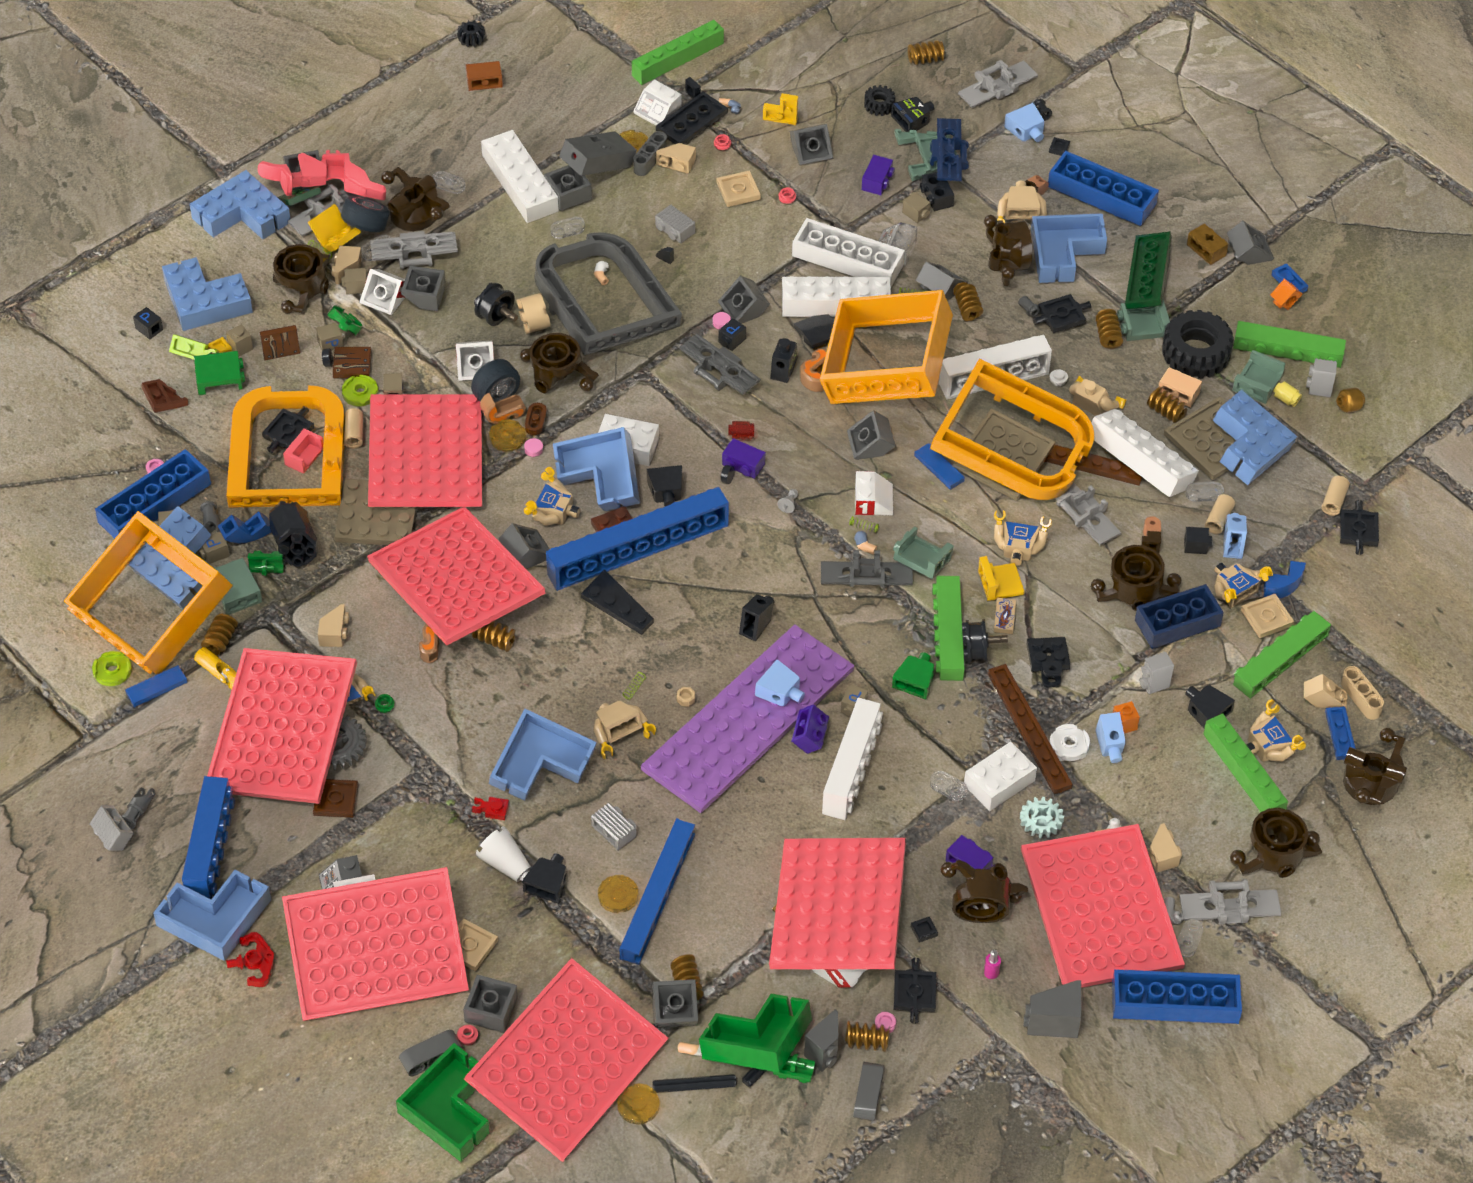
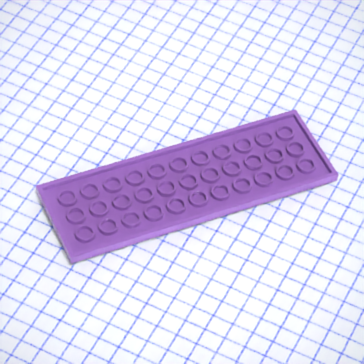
M794 624L641 765V770L699 813H702L796 725L800 709L812 704L816 706L854 670V665ZM776 660H779L799 676V690L805 693L800 703L790 699L785 706H780L755 696L756 683Z

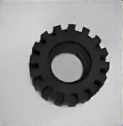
M874 85L873 89L869 87L865 92L864 98L866 111H870L871 115L875 113V116H878V114L884 116V113L888 115L891 112L892 104L895 103V92L891 88L887 89V86L883 88L882 85H879V87ZM881 99V100H884V101L878 102V101H875V100Z

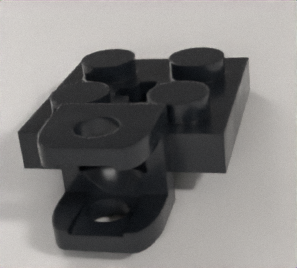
M1066 638L1027 639L1026 645L1031 672L1041 671V680L1044 687H1060L1062 670H1070ZM1049 679H1054L1055 681H1054V682H1049L1048 680H1049Z

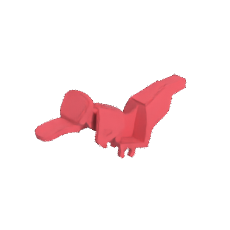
M327 150L326 154L322 155L321 161L305 153L299 154L298 161L301 171L291 173L287 164H273L262 161L258 165L259 175L269 180L280 181L281 187L287 196H292V188L321 186L326 185V181L330 179H340L344 182V191L373 199H386L385 186L371 182L363 169L350 162L349 153H340L338 150H336V153H330V150Z

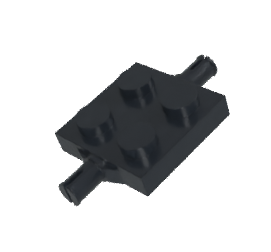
M1071 294L1039 303L1038 306L1042 315L1034 317L1033 323L1037 325L1045 322L1052 333L1086 324V318L1082 311L1090 309L1091 303L1087 301L1079 304Z
M303 406L298 413L290 412L283 408L262 432V437L272 442L267 447L268 452L273 453L278 446L287 449L303 429L309 431L314 429V423L304 417L309 412L307 407Z
M1359 500L1355 501V509L1353 510L1341 509L1340 543L1356 545L1355 553L1357 555L1359 554V549L1360 555L1364 553L1363 546L1378 547L1379 513L1363 510L1362 500H1360V503Z
M912 958L911 969L895 970L893 1010L909 1011L910 1022H914L915 1016L916 1024L919 1022V1012H935L937 972L920 969V959L917 958L915 965V958Z

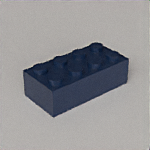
M1207 584L1137 606L1135 622L1151 649L1220 627L1224 612Z

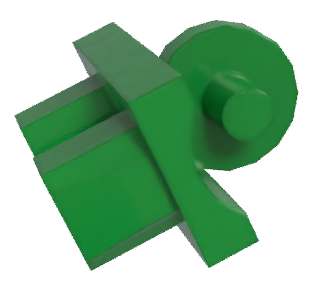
M261 551L248 553L250 572H261L262 576H267V573L284 572L283 554H279L278 551H273L271 554H264Z
M794 1054L788 1058L780 1073L773 1072V1075H778L779 1078L783 1079L792 1078L802 1083L811 1082L815 1061L799 1058L798 1054Z

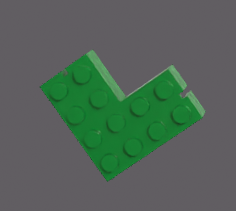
M777 994L769 995L755 1019L716 1013L708 1024L709 1028L706 1027L699 1038L702 1059L780 1073L812 1021L809 1000L792 997L790 1001L793 1016H791L788 996Z
M453 1043L396 1100V1106L399 1115L462 1162L474 1149L473 1144L477 1146L490 1133L489 1120L465 1103L476 1089L467 1083L464 1078L479 1061L472 1056L469 1058L466 1051Z

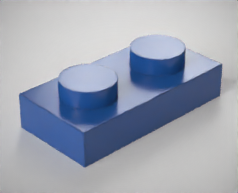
M1287 263L1272 270L1271 275L1279 283L1286 279L1301 293L1308 290V285Z

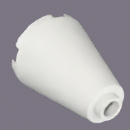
M502 826V831L495 830L482 842L480 846L483 849L481 852L477 850L476 856L506 876L519 882L530 871L531 866L508 829Z

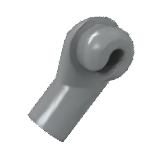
M1166 897L1164 903L1171 923L1180 924L1184 919L1183 913L1174 910V898Z

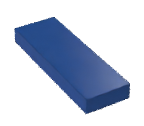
M930 443L915 451L914 456L950 490L964 482L965 477L940 453L930 449Z
M179 665L125 689V692L133 706L136 707L188 682Z
M1345 706L1329 707L1325 709L1336 760H1345L1349 747L1356 749Z

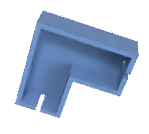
M247 170L190 203L192 219L201 227L203 226L204 230L213 238L238 222L243 221L260 238L265 239L276 232L274 216L276 229L278 230L288 225V220H290L289 207Z
M1103 214L1032 216L1031 236L1039 283L1055 282V280H1058V282H1074L1076 272L1074 255L1105 254L1107 236L1104 228Z
M197 257L181 261L179 265L176 262L162 266L164 281L183 331L253 313L251 298L241 273L206 282Z
M1240 390L1223 404L1213 419L1217 425L1236 440L1227 448L1220 462L1233 472L1240 460H1243L1235 475L1247 485L1287 453L1298 437L1243 390Z
M624 427L553 444L554 457L557 461L555 463L557 478L564 485L594 478L597 502L604 512L621 508L620 504L624 507L640 504L631 436Z
M179 506L159 526L194 554L211 536L201 523ZM147 543L143 545L128 564L135 573L182 610L194 597L190 589L193 588L198 593L203 586Z
M524 709L490 775L489 784L503 791L507 788L509 789V794L524 801L542 767L578 784L586 769V765H588L595 751L597 742Z
M234 870L212 899L177 882L168 893L167 900L164 899L153 914L157 927L225 961L240 942V937L246 934L269 904L271 895L269 886L255 879L251 881L249 876Z

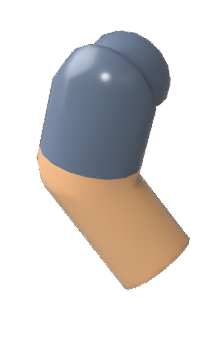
M719 98V102L731 108L732 113L738 114L740 112L741 104L733 99Z
M858 531L854 538L857 548L874 555V550H877V546L868 543L866 532Z

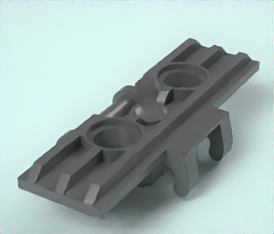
M695 334L679 347L681 351L699 363L694 369V374L702 376L713 384L718 391L729 385L744 395L761 381L759 377L743 367L742 360L725 347L718 349L699 334ZM703 352H710L711 355H710V356H703L702 353H703ZM718 369L721 372L720 380L706 370Z
M853 550V562L821 561V584L850 585V587H854V585H880V587H885V585H913L912 568L900 562H881L880 550H874V559L859 558V550ZM850 571V574L843 575V572ZM885 571L890 572L891 575H886Z

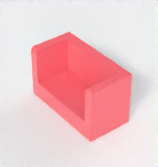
M303 429L283 453L285 465L304 474L323 451V437Z

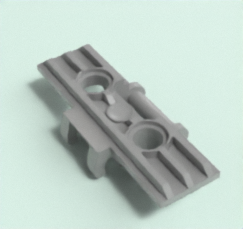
M999 60L991 67L982 71H976L975 78L979 82L959 91L958 95L971 108H974L994 97L999 100L1018 91L1019 85L1038 77V74L1024 60L1010 67L1002 60ZM998 70L1001 71V77L996 80L989 76ZM983 89H984V90H987V91H989V92H987V93H982V92H980V90H983Z
M330 184L327 186V189L321 191V194L304 200L309 209L288 220V223L302 237L313 232L308 224V221L313 216H317L333 204H336L340 212H342L346 198L360 195L346 192L344 189L339 192L335 186ZM331 194V203L324 206L321 202H319L320 200Z
M424 231L401 233L400 237L370 241L372 261L399 258L400 269L409 266H432L431 255L458 252L455 232L425 234ZM429 242L436 243L434 246L427 245V243ZM393 246H400V247H401V248L398 249V250L392 249ZM420 251L424 258L408 259V253Z
M1073 482L1066 493L1056 498V505L1062 507L1075 521V525L1077 527L1082 526L1100 546L1121 535V532L1103 514L1107 509L1108 502L1102 499L1101 504H1099L1094 499L1095 488L1092 485L1088 487V491L1085 493L1084 490H1080ZM1091 520H1097L1099 524L1093 525Z
M1247 879L1233 882H1215L1213 880L1209 882L1210 893L1180 894L1179 896L1184 915L1183 921L1218 919L1219 924L1248 923L1249 917L1281 916L1277 890L1250 891ZM1242 889L1239 892L1238 898L1224 899L1223 893L1217 892L1218 890ZM1247 901L1254 902L1256 907L1249 908ZM1206 903H1212L1213 905H1215L1216 908L1214 910H1208L1205 908L1204 905Z

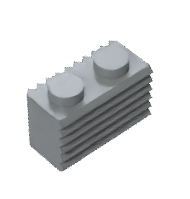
M672 204L655 215L657 229L667 233L672 240L682 244L687 238L695 234V222L677 210Z
M1316 358L1314 365H1310L1309 376L1311 377H1307L1306 382L1309 394L1331 397L1336 376V361L1318 360Z
M1165 651L1156 654V656L1146 657L1144 666L1141 668L1143 674L1142 678L1139 679L1140 685L1148 694L1170 687L1174 664Z
M607 803V805H604V807L591 816L592 827L603 838L608 840L616 850L621 849L636 837V824L631 819L627 820L623 816L621 809L617 806L613 807L610 803Z
M101 805L89 824L94 828V833L102 839L104 847L109 851L124 850V847H126V844H128V841H130L134 834L114 805Z

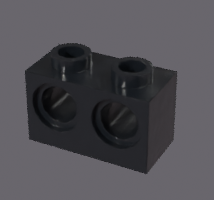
M937 172L922 175L920 190L925 194L926 200L930 202L933 211L953 207L954 193L948 181L937 180Z

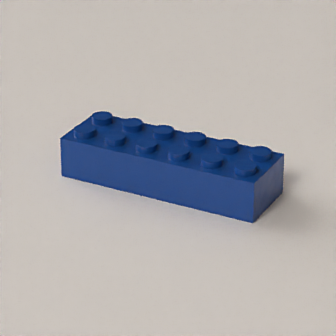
M1068 151L1062 154L1049 172L1048 187L1139 226H1142L1157 205L1158 189Z
M184 449L95 508L97 521L114 539L137 511L152 522L159 520L158 512L172 511L210 486L209 470Z
M204 776L182 882L183 886L212 899V895H215L217 890L215 880L216 877L219 878L221 868L219 862L224 858L223 843H227L228 832L226 829L227 826L231 825L230 810L234 809L235 798L232 797L233 787L229 785L228 778Z
M1114 969L1112 979L1113 1019L1239 1024L1242 1013L1240 975Z

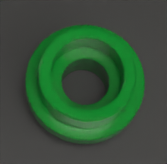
M388 694L379 695L375 701V708L381 713L390 712L395 706L394 699Z

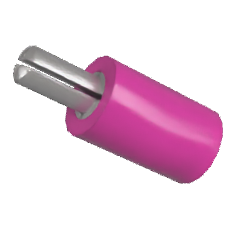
M992 950L985 959L984 975L988 979H995L999 976L1001 958L997 950Z

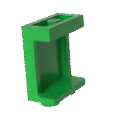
M238 351L194 356L199 395H206L205 387L238 384L239 390L243 389L242 383L245 382L244 371H240V369H244L243 358H239Z

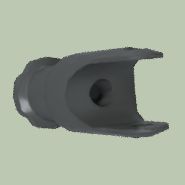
M206 501L200 507L204 516L202 520L203 526L210 534L216 529L217 532H220L218 525L221 523L216 513L217 504L213 501Z
M139 788L127 805V811L124 815H121L130 829L135 828L136 821L145 813L154 798L155 790L153 788H150L147 794H145L144 788Z

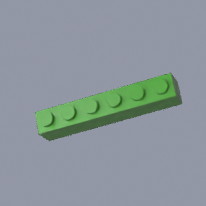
M712 20L632 60V76L643 85L724 44V29L715 20Z
M1238 321L1233 349L1250 352L1254 350L1262 354L1314 363L1316 358L1318 360H1332L1333 362L1336 361L1337 367L1341 368L1346 340Z
M937 576L936 583L932 584V595H936V599H933V610H937V614H934V626H937V630H934V641H938V645H935V657H939V661H936V673H939L940 680L963 681L964 654L960 576Z
M1315 611L1309 615H1304L1297 625H1292L1283 636H1278L1272 645L1264 647L1257 657L1253 656L1243 668L1239 667L1234 673L1233 685L1251 699L1328 637L1331 624Z
M1224 714L1207 720L1203 735L1259 811L1262 812L1269 808L1286 809L1288 800Z

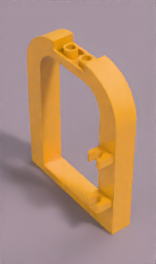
M979 358L933 438L930 449L1026 497L1037 500H1050L1063 495L1072 486L1076 474H1074L1077 468L1075 463L1076 461L1080 463L1083 456H1088L1094 441V430L1087 415L1077 406ZM974 385L994 394L993 400L999 403L1003 398L1035 414L1034 420L1040 422L1041 418L1068 431L1074 438L1075 447L1063 469L1052 476L1038 474L950 430Z
M308 385V391L272 392L271 386L254 389L239 399L232 414L226 495L228 508L275 507L280 501H286V503L297 502L301 506H340L343 485L345 416L342 402L337 395L319 386ZM303 406L322 412L325 415L321 488L249 490L252 431L255 417L265 410L283 408L302 409Z

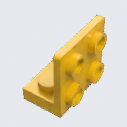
M336 204L331 205L308 221L321 246L326 249L325 252L336 251L339 246H343L361 233L360 229L350 227L343 221L341 212Z
M987 556L979 557L978 573L987 601L1024 595V588L1015 563L993 566L992 563H989Z

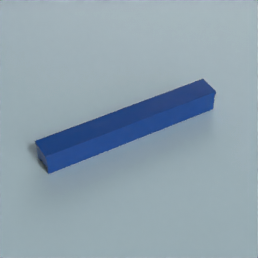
M676 818L620 946V960L640 965L695 837V833H693L695 824Z

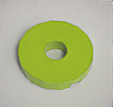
M366 375L348 378L342 385L344 400L353 406L369 405L371 394H378L376 381ZM364 389L362 392H357L356 390Z
M109 651L101 654V657L94 660L92 671L98 683L104 686H116L122 684L130 677L132 667L130 659L123 653ZM110 666H116V667H117V668H116L115 670H113V671L107 670L108 667H110Z

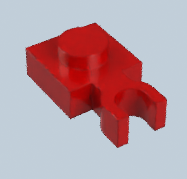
M475 797L474 803L480 806H472V813L485 812V818L505 821L509 800L489 797L488 801H484L481 798Z

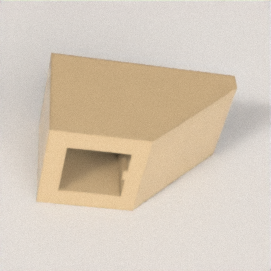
M682 143L657 150L656 165L688 174L696 160V147Z
M339 246L338 253H335L334 256L336 264L332 266V277H335V284L342 283L341 277H345L344 269L360 268L362 262L361 247Z
M345 604L339 605L319 620V646L343 647V639H347L345 624L349 623V612H346Z
M1324 674L1304 682V698L1315 707L1345 706L1347 708V692Z
M1165 823L1160 824L1149 851V857L1156 873L1179 866L1180 858L1182 857L1181 849L1179 846H1176L1173 841V834L1171 830L1167 829Z

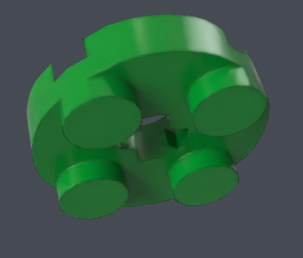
M334 305L327 315L332 320L338 321L340 323L338 326L345 332L349 330L354 335H357L363 328L362 323L351 313H345L344 308Z

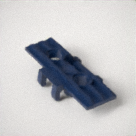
M937 118V139H932L930 143V151L932 152L930 165L933 166L934 162L937 161V180L962 181V170L969 168V162L967 161L969 143L966 140H961V119ZM952 135L953 138H946L945 136ZM955 150H960V157L955 155Z

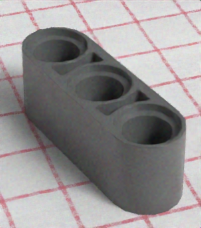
M654 132L634 155L633 163L636 175L645 176L655 166L657 150L667 147V135L664 132Z
M446 1030L404 1050L399 1055V1059L408 1075L415 1076L426 1071L453 1043L462 1049L463 1046L453 1030Z
M863 1061L853 1113L854 1118L875 1120L884 1065Z

